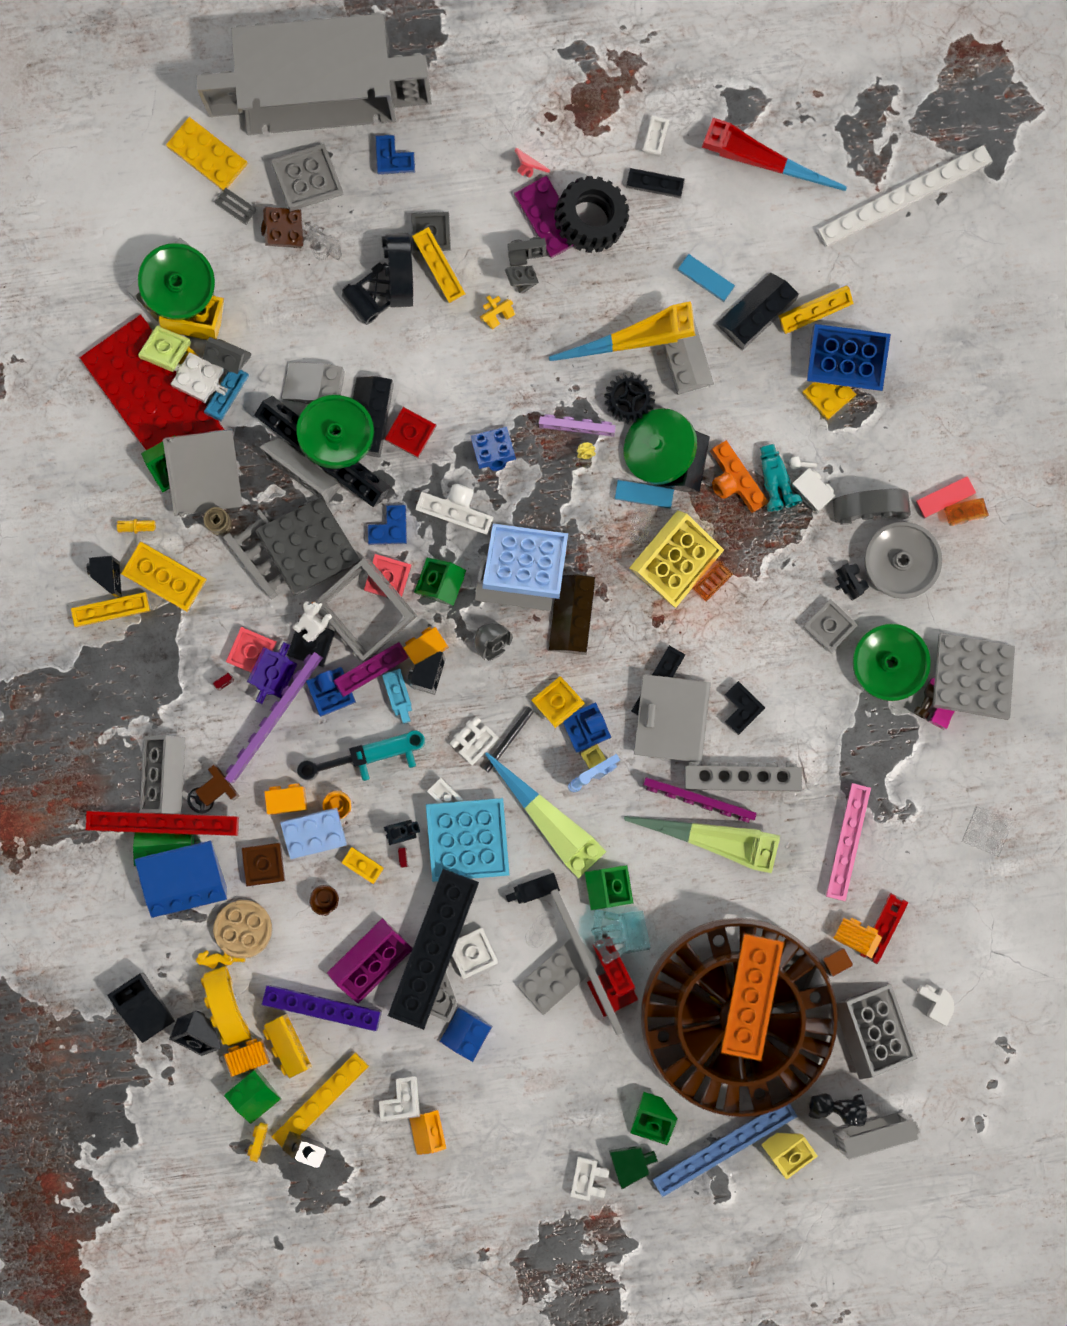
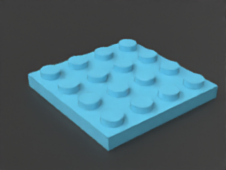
M503 798L426 804L432 882L439 880L442 869L470 879L510 876Z

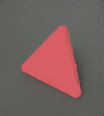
M515 149L522 163L518 169L522 176L525 174L530 178L533 174V168L547 173L550 172V169L520 149Z

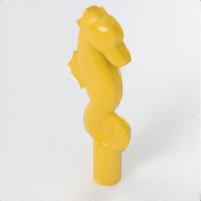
M208 950L204 953H199L196 958V962L199 965H206L212 970L219 965V962L228 966L233 962H245L246 958L231 957L225 952L223 955L216 953L207 956L209 954Z

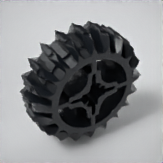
M624 373L623 379L620 376H616L617 383L611 380L610 384L612 387H606L609 393H605L604 398L609 400L605 401V405L610 406L607 408V411H614L612 418L619 415L618 422L625 418L626 424L629 423V419L636 423L637 417L642 419V414H648V410H653L651 404L655 403V399L651 397L655 395V392L649 391L652 389L651 384L645 386L648 382L647 379L640 381L641 375H638L636 379L634 378V373H631L630 378H627V374ZM631 385L637 386L643 393L633 391ZM624 386L625 393L619 395L618 398H614L616 391ZM628 392L629 395H632L631 398L634 397L632 405L628 400H625L627 399ZM645 398L644 405L635 411V403ZM616 404L625 405L628 407L629 412L621 410Z

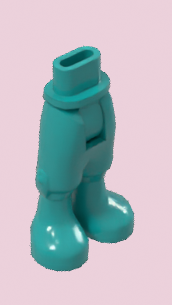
M771 444L761 447L762 455L760 460L762 461L764 486L769 492L770 501L766 504L767 511H779L784 508V505L785 508H790L802 503L801 496L793 494L790 488L791 478L787 474L785 465L779 456V451H776L775 445ZM778 486L783 494L784 505L778 493Z

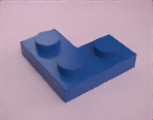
M395 135L376 136L378 175L415 173L414 152L396 153Z
M406 505L387 506V524L368 525L369 545L407 544Z

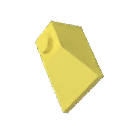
M776 1133L761 1144L786 1180L818 1157L803 1134Z

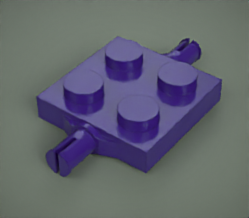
M283 642L279 652H273L263 647L247 680L248 683L260 690L255 700L256 702L263 704L267 694L282 698L283 695L281 693L288 685L297 667V663L285 656L290 647L289 644Z

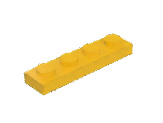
M427 227L413 235L414 241L448 302L451 303L465 295L461 284L430 228Z
M847 285L778 315L782 331L787 334L853 305L850 288Z
M143 592L71 608L74 627L77 628L150 612L147 593Z

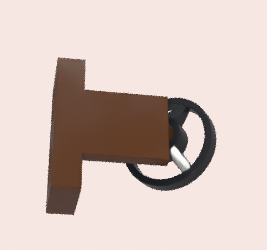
M213 765L208 769L213 778L201 787L192 789L187 796L189 807L196 813L204 814L209 812L214 805V801L224 793L231 800H235L240 796L231 783L225 779V775L217 765ZM190 797L195 799V802L200 805L201 810L196 809L192 805ZM205 805H206V806H209V805H210V808H209V809L204 810Z

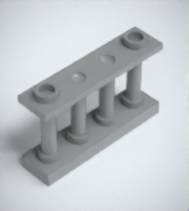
M258 510L257 513L261 517L258 521L238 536L232 537L228 533L223 538L266 594L273 599L277 596L275 592L277 586L285 580L281 574L268 582L263 577L266 574L265 571L275 565L272 558L261 566L253 564V557L265 549L263 543L260 542L251 550H246L245 552L240 547L243 544L242 542L255 533L257 528L273 521L267 512L263 514Z

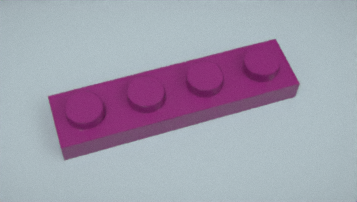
M398 642L338 677L333 682L342 697H345L409 657L401 643Z

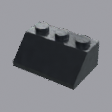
M695 430L697 451L691 466L678 479L666 484H657V486L683 492H700L710 436Z
M439 651L415 664L414 669L410 668L407 679L413 689L433 695L436 694L446 660L443 652Z

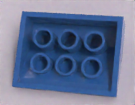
M815 324L810 344L807 381L883 391L891 334Z
M212 841L135 859L145 902L151 918L227 900V885Z

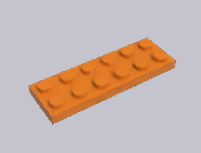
M744 934L721 1053L761 1061L784 941Z

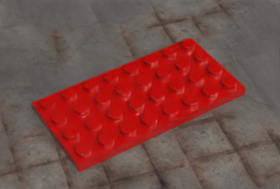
M141 314L79 357L145 450L163 442L164 438L173 437L174 435L176 437L225 430L218 420L204 414V410L207 407L206 403L172 387L171 383L176 376V371H169L139 358L138 354L153 332Z

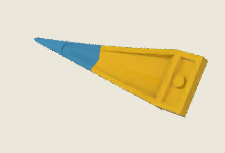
M689 301L671 305L618 332L549 357V360L556 361L678 342V339L696 336L692 303Z

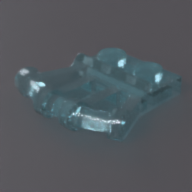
M603 910L594 911L595 920L591 929L592 935L595 937L594 947L602 955V961L605 965L625 953L630 954L631 952L650 950L651 947L643 911L622 914ZM603 918L619 922V924L601 926ZM621 932V937L602 938V933ZM623 944L622 948L612 954H609L605 947Z

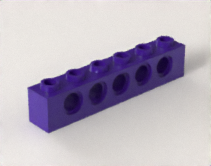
M273 985L266 986L262 1001L264 1006L371 1031L378 1030L382 1014L380 1010Z

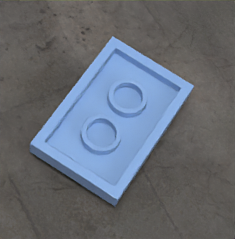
M337 808L280 822L290 859L347 845Z

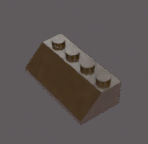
M584 575L562 576L560 597L554 600L549 651L587 655L596 577Z

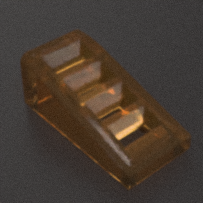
M720 560L693 589L707 602L734 573ZM718 568L727 575L725 578L717 571ZM713 573L721 580L720 583L711 576ZM707 579L716 586L714 589L706 582ZM702 584L710 591L709 594L700 587Z

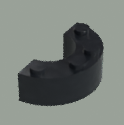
M385 234V236H382V248H384V258H388V265H385V276H389V290H386V301H390V308L413 307V270L409 234Z

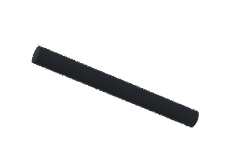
M530 707L526 709L492 757L497 761L532 716L534 710ZM488 760L483 769L489 773L493 768V764Z

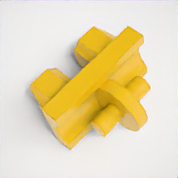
M488 295L486 297L488 303L484 304L483 308L485 311L490 307L492 309L481 315L480 319L482 322H486L491 329H494L500 325L496 317L497 314L501 312L506 320L515 315L511 306L513 302L511 299H506L496 305L501 301L500 297L497 296L492 299Z

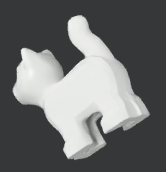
M305 602L303 605L304 614L299 622L293 626V629L298 633L304 630V628L308 631L307 634L302 636L308 642L316 640L332 618L331 614H326L322 620L315 616L319 612L322 603Z

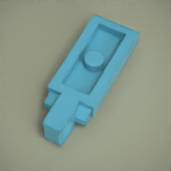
M401 669L382 674L395 715H401L403 724L411 722L408 712L412 711V704Z

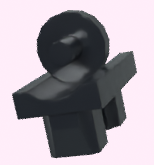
M847 563L836 570L839 576L836 578L839 585L835 589L837 591L842 589L844 594H848L852 601L863 595L864 591L869 588L864 579L858 582L855 575L860 573L856 563L851 565Z
M412 820L384 827L387 833L386 838L389 839V846L417 838L416 834L420 832L418 822H412Z

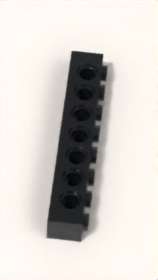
M274 396L263 400L254 416L302 452L297 440V422L300 416ZM360 462L338 469L320 466L372 507L381 503L391 486Z

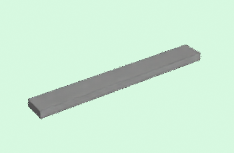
M555 889L551 891L555 904L616 1035L624 1033L559 891Z

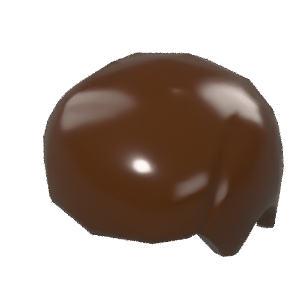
M330 885L316 887L311 892L309 899L312 910L316 914L327 916L334 911L339 902L337 891Z

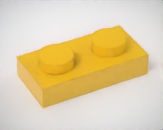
M351 847L341 862L372 884H375L384 870V867Z

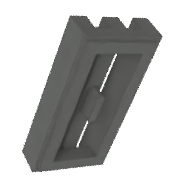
M225 187L224 192L220 194V198L215 201V204L246 225L257 209ZM226 196H230L231 198H233L234 200H236L237 202H239L251 211H246ZM223 200L231 206H233L234 208H236L237 210H239L240 212H242L247 217L243 218L241 215H239L238 213L222 203Z

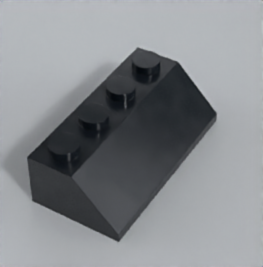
M770 273L719 320L717 325L743 351L778 318V315L782 314L797 300L799 293L786 280Z
M376 376L356 378L353 399L365 407L371 416L374 427L373 442L366 454L368 456L381 458L394 387L392 379Z

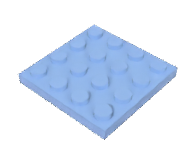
M493 524L483 589L559 599L568 533Z

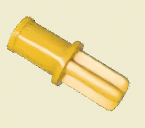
M138 519L130 521H117L118 533L134 532L138 534V532L156 530L154 520L138 521Z

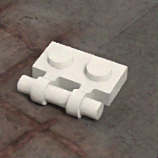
M477 716L471 721L469 720L466 723L467 726L460 733H456L453 736L454 739L449 743L453 748L461 744L463 748L459 753L472 766L499 740V737L486 725L481 730L476 727L481 722ZM473 731L476 735L467 742L465 740L466 736Z

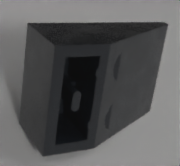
M144 972L139 973L107 995L117 1012L142 1043L175 1022Z

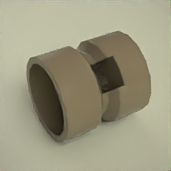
M210 508L203 517L206 528L214 535L223 536L232 527L230 516L222 508Z

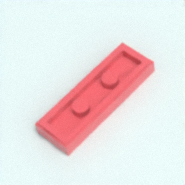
M967 476L917 500L916 504L925 519L976 494V491Z

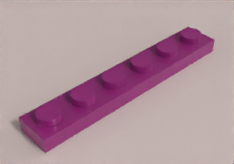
M647 777L644 780L643 786H646V790L657 794V791L665 793V797L676 799L677 796L683 798L684 803L694 805V803L702 804V809L712 811L714 808L720 810V814L731 817V814L739 816L738 820L749 823L750 820L755 821L756 812Z

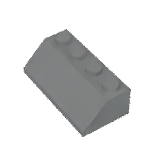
M695 320L696 336L678 339V342L662 344L677 395L714 385Z
M487 560L481 561L475 600L551 611L553 598L483 589Z
M167 735L144 736L139 813L181 814L183 770L185 767L184 751L186 748L185 737Z

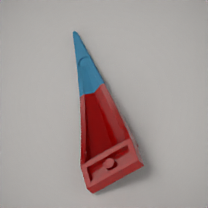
M714 117L712 118L702 148L720 153V157L846 191L847 187L784 157L744 133L733 124Z

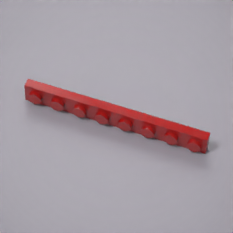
M86 811L85 830L238 836L239 816Z

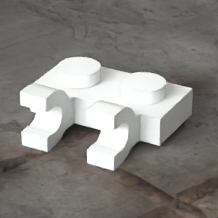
M578 1157L570 1197L590 1201L591 1195L604 1198L607 1188L594 1187L595 1175L608 1178L610 1169L597 1167V1160Z

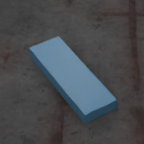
M688 254L678 268L680 273L723 302L735 287L734 284L690 254Z
M242 370L238 374L228 371L220 384L228 388L226 395L223 396L215 392L204 410V414L221 422L248 379L249 374Z
M618 480L615 500L671 509L674 489Z

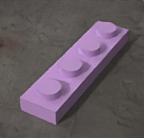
M549 414L544 415V417L540 416L539 428L611 437L615 435L616 425H612L611 422L601 421V424L593 423V420L590 419L575 421L572 417L558 419L555 418L556 416Z

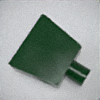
M641 1146L609 1150L621 1189L648 1176L650 1173L647 1165L658 1162L655 1151L643 1154Z

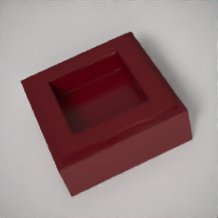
M228 672L216 680L213 685L217 690L221 691L234 682L235 679Z
M399 848L400 867H409L407 848Z

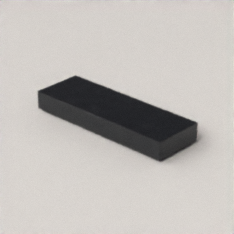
M630 168L626 188L681 198L685 178Z

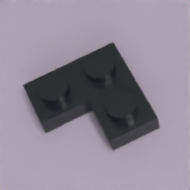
M739 681L725 694L738 708L725 723L739 735L765 707Z

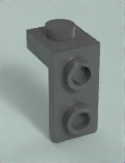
M533 266L508 267L505 269L510 285L517 286L519 293H525L539 283Z

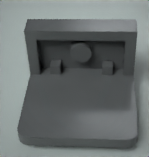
M211 337L206 342L203 355L204 360L235 374H238L251 358L250 352L221 339L215 340Z

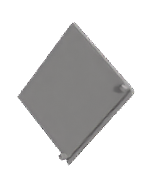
M232 429L163 439L174 516L180 515V517H183L184 514L206 512L213 507L222 509L242 507Z
M643 674L634 755L702 763L711 682Z

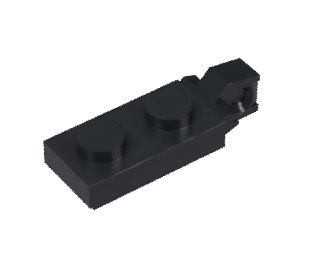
M551 873L513 887L515 892L505 896L508 903L518 900V903L521 904L550 895L551 891L555 889L560 891L555 874Z

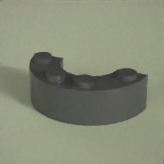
M903 489L862 491L843 495L832 500L835 523L840 522V525L852 524V521L860 518L862 520H870L874 516L880 515L881 518L897 517L898 520L908 519L911 515L909 493Z

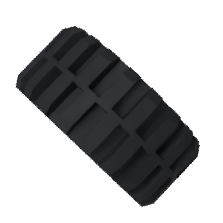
M586 176L585 180L583 177H580L575 182L568 184L567 188L564 189L555 207L554 219L557 220L555 223L556 229L561 230L559 235L562 239H567L566 243L571 246L573 244L576 246L575 249L579 251L586 249L585 252L592 253L593 250L595 252H602L604 248L609 249L613 243L619 240L629 221V205L625 204L627 201L625 195L620 194L621 189L618 186L614 187L612 185L613 182L609 180L607 182L603 181V178L598 176L596 179H593V176ZM584 202L598 205L605 212L608 223L599 227L584 223L576 212V205Z

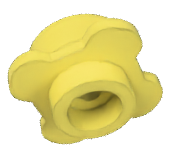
M582 443L578 446L577 452L579 454H577V457L589 459L596 455V452H594L596 448L592 443Z

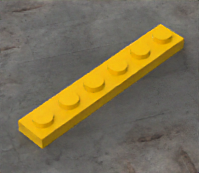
M355 1052L271 1137L283 1147L289 1131L301 1135L369 1065Z

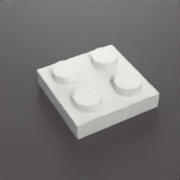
M483 927L459 938L452 955L463 979L499 963Z

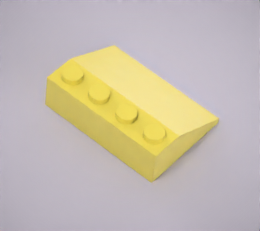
M677 510L629 569L676 608L724 549L687 513Z

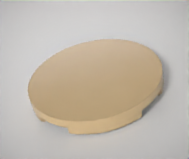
M237 900L220 910L214 921L213 933L222 951L231 957L245 959L256 956L266 948L272 935V922L266 910L258 903L250 900Z

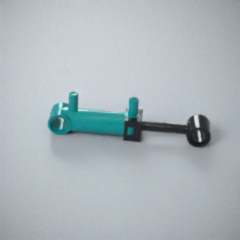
M414 730L370 744L359 745L349 748L351 755L320 764L303 761L298 765L297 773L302 779L311 781L317 777L319 771L353 762L355 768L359 767L362 780L366 781L370 779L366 765L401 754L406 755L409 768L416 767L412 751L421 750L425 746V737L420 731ZM417 735L421 738L419 745L413 746L410 740L413 736ZM306 766H311L313 769L312 774L309 776L303 774V769Z

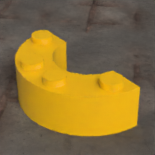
M227 965L204 973L201 983L207 995L204 998L207 1009H211L213 1015L210 1017L214 1028L218 1027L223 1045L227 1044L230 1047L252 1039L247 1022L238 1008L233 992V982Z

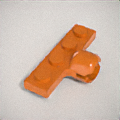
M727 440L712 448L710 453L723 471V474L712 481V488L715 494L723 499L734 493L739 494L751 513L766 506L769 501Z

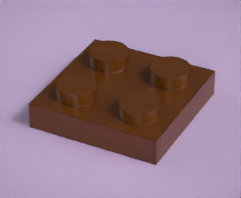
M281 843L242 848L246 887L286 881Z

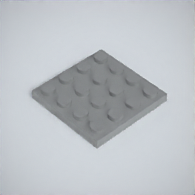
M940 633L937 645L933 707L1009 720L1011 714L1015 646Z

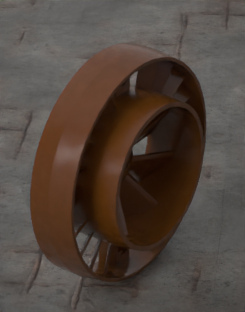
M725 918L711 921L689 930L675 940L659 957L644 988L641 1003V1028L648 1055L655 1069L668 1086L689 1103L712 1113L748 1117L767 1114L789 1105L802 1096L817 1081L830 1059L836 1040L838 1025L837 1003L831 981L824 967L814 953L798 938L788 931L764 921L749 918ZM739 926V951H731L725 928ZM756 928L763 929L761 937L778 940L780 935L785 938L771 1008L796 1002L799 1012L770 1014L766 1033L789 1047L788 1052L785 1055L765 1038L761 1061L749 1058L753 1074L747 1077L744 1057L721 1053L722 1045L709 1066H704V1064L725 1034L733 993L726 964L733 962L734 977L736 978L744 934L755 936ZM707 933L713 956L701 962L688 942ZM717 935L724 938V942L720 946L713 943V939ZM799 949L803 950L805 953L785 972L783 970L784 966ZM674 953L692 969L689 974L670 959ZM817 967L825 983L798 990L794 981ZM660 971L681 983L680 989L657 979ZM696 983L703 990H705L707 993H709L711 996H713L715 999L721 1002L722 1006L714 1002L710 998L706 997L705 995L701 994L697 990L693 989L692 987ZM812 992L820 994L818 1001H810V994ZM652 993L676 1000L675 1006L649 1001L650 995ZM831 1004L832 1018H806L805 1010ZM647 1017H674V1023L648 1029ZM719 1019L717 1022L682 1030V1025ZM805 1031L831 1036L829 1042L805 1036ZM660 1032L668 1033L669 1037L666 1041H660L657 1038ZM680 1043L686 1056L663 1071L653 1050ZM800 1049L822 1058L821 1064L819 1065L800 1054ZM791 1063L809 1078L805 1084L789 1068ZM693 1064L697 1068L696 1071L679 1089L674 1082ZM779 1075L792 1095L772 1105L766 1082ZM705 1076H707L711 1080L701 1101L698 1102L693 1097ZM723 1083L728 1086L724 1108L719 1109L716 1108V1103ZM739 1086H748L754 1110L739 1111ZM758 1088L764 1090V1095L760 1098L754 1096V1091Z

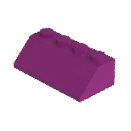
M382 918L327 974L336 986L359 1004L413 948Z

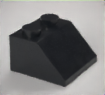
M113 556L89 558V563L86 565L87 574L116 598L122 597L120 562Z
M193 1011L177 1018L169 1038L171 1041L200 1056L217 1051L221 1047L211 1019L205 1017V1014L200 1011Z

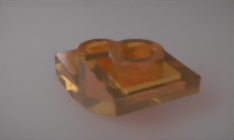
M984 498L965 501L944 508L949 526L966 524L968 521L983 519L989 516Z

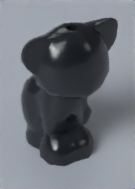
M823 1093L812 1096L809 1102L810 1118L820 1119L828 1117L834 1112L849 1126L858 1127L865 1125L867 1108L862 1094H856L853 1100L833 1101L829 1094Z

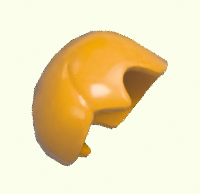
M335 790L328 793L322 802L323 811L337 808L340 819H344L351 812V799L343 791Z

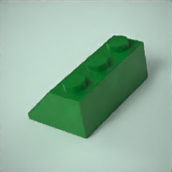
M135 832L133 842L134 866H136L135 859L194 845V834Z

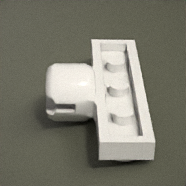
M460 484L452 485L447 499L421 492L415 509L486 535L489 533L494 518L491 515L470 508L474 492L471 488Z

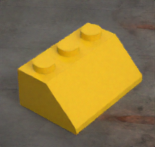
M212 296L207 307L198 315L189 319L170 320L159 316L160 327L176 334L205 340L211 337L217 340L221 327L224 298Z
M287 1014L264 1025L263 1033L266 1039L271 1040L274 1046L271 1049L276 1058L279 1057L282 1063L280 1068L284 1076L287 1075L288 1078H291L312 1067Z

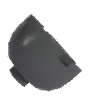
M499 623L482 625L478 628L475 636V649L484 660L485 658L488 661L494 660L506 651L502 649L506 644L510 646L513 635L506 627Z

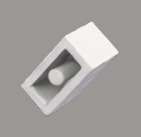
M809 468L792 483L791 488L817 514L834 499L835 495L833 494V488L829 484L825 485L820 480L821 476L819 473Z

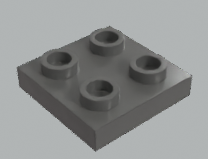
M533 237L529 241L513 240L507 244L510 267L526 265L527 259L546 257L545 238Z

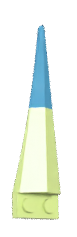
M485 752L487 758L561 860L579 879L606 851L591 835L489 753Z

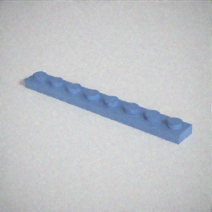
M791 1104L776 1111L759 1115L652 1180L661 1196L664 1197L798 1116Z

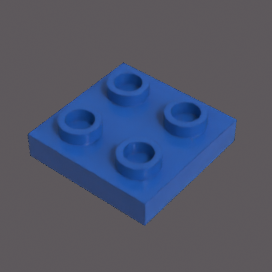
M507 426L470 436L479 469L490 467L492 471H500L505 468L506 462L516 460Z
M342 667L323 672L315 678L306 681L320 717L356 703L352 692L342 697L333 682L345 674Z
M596 702L577 710L563 722L576 753L612 738Z

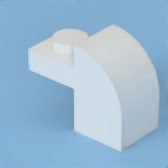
M927 984L925 987L919 986L916 993L933 1001L926 1016L947 1026L954 1012L952 996L942 988L936 994L937 990Z

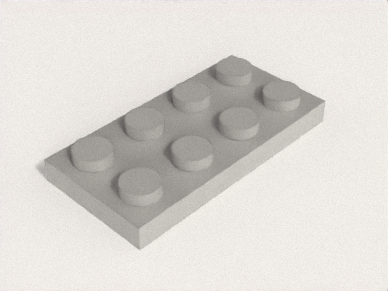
M572 938L518 985L542 1015L547 1013L588 976ZM583 943L594 969H596L601 962Z

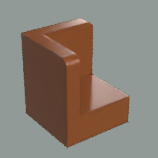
M840 948L822 958L825 967L832 977L853 966L844 948Z

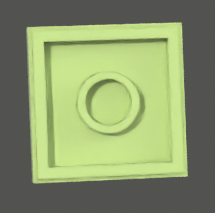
M156 326L138 355L139 358L173 372L191 344V341L186 337Z

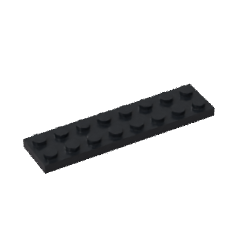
M442 869L387 1015L388 1017L423 1030L425 1029L478 888V881Z

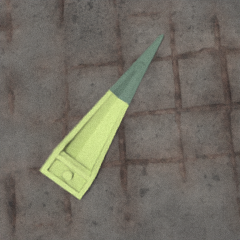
M630 816L624 817L625 821L691 843L750 869L772 873L780 835L765 833L755 829Z

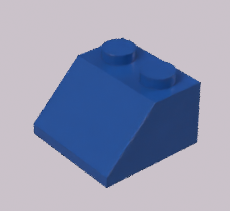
M458 1007L440 1042L455 1053L473 1062L492 1026Z

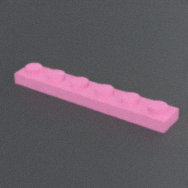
M851 784L826 897L846 901L871 791L870 787Z

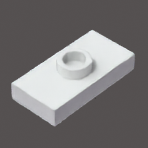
M651 115L642 153L660 157L669 125L668 119Z

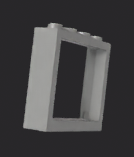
M363 558L315 601L318 604L322 603L318 612L321 617H324L326 614L332 615L328 622L329 627L341 635L340 640L346 646L349 645L353 649L352 654L359 661L369 660L417 617V614L369 558ZM364 570L405 617L368 651L362 647L327 605L333 597Z
M901 1112L866 1121L864 1126H849L833 1131L838 1150L848 1159L918 1140L917 1134L920 1133L917 1122H914L913 1119Z

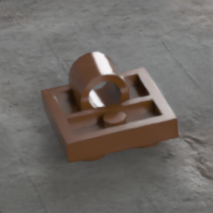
M265 207L263 209L264 219L261 223V234L265 237V246L302 248L301 210L289 211L287 208Z

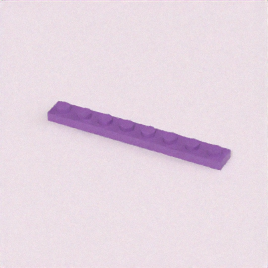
M315 652L313 655L309 654L306 657L303 669L298 670L292 678L294 681L291 686L287 685L281 693L283 695L279 702L276 701L270 709L272 712L269 717H264L260 722L259 726L261 728L257 734L254 732L248 740L250 744L246 749L243 748L238 753V760L235 765L231 764L225 772L227 774L225 777L227 781L235 783L323 657Z

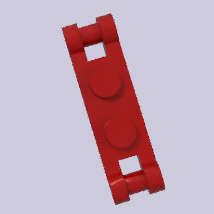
M892 893L888 896L873 927L878 930L877 934L882 937L877 952L870 958L875 964L879 963L908 905L907 901L897 899L896 895ZM892 905L898 907L897 912L890 910ZM862 953L859 954L860 956H862V957H864V958H865V957H868V956H866V955H864V954H862Z

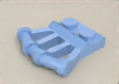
M613 755L573 779L568 784L569 791L573 793L581 790L582 785H587L592 778L600 780L617 768L616 764L620 761L618 755Z

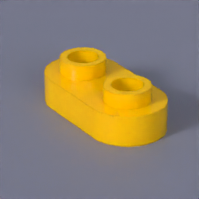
M260 1122L259 1126L255 1125L252 1134V1137H255L254 1144H250L247 1156H250V1161L256 1163L259 1161L268 1129V1124Z

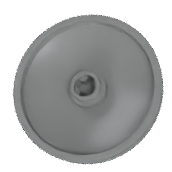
M896 522L883 527L872 537L865 551L864 564L868 578L879 591L893 598L908 599L923 594L936 582L942 568V553L937 540L928 530L914 523Z

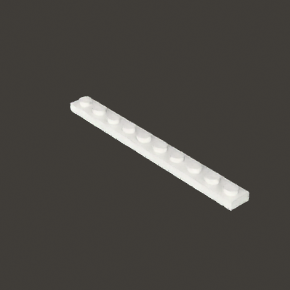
M983 145L819 228L818 233L825 246L828 247L991 164L992 159Z

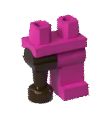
M935 676L929 680L924 690L925 698L921 707L917 706L913 712L925 720L930 715L928 709L933 703ZM935 708L928 722L945 730L948 728L955 711Z

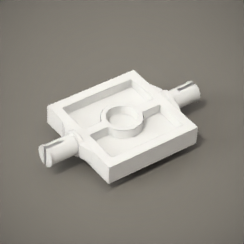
M190 352L181 365L178 364L174 370L177 373L171 383L172 387L206 403L214 391L223 396L227 393L228 388L219 385V379L224 372L223 369Z

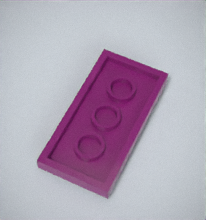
M547 175L514 193L516 200L537 236L541 237V239L545 238L546 251L551 259L575 246L573 244L571 246L566 243L567 239H562L559 235L561 230L556 229L555 223L557 220L554 219V213L560 197Z

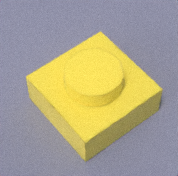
M597 744L581 753L589 769L606 760Z

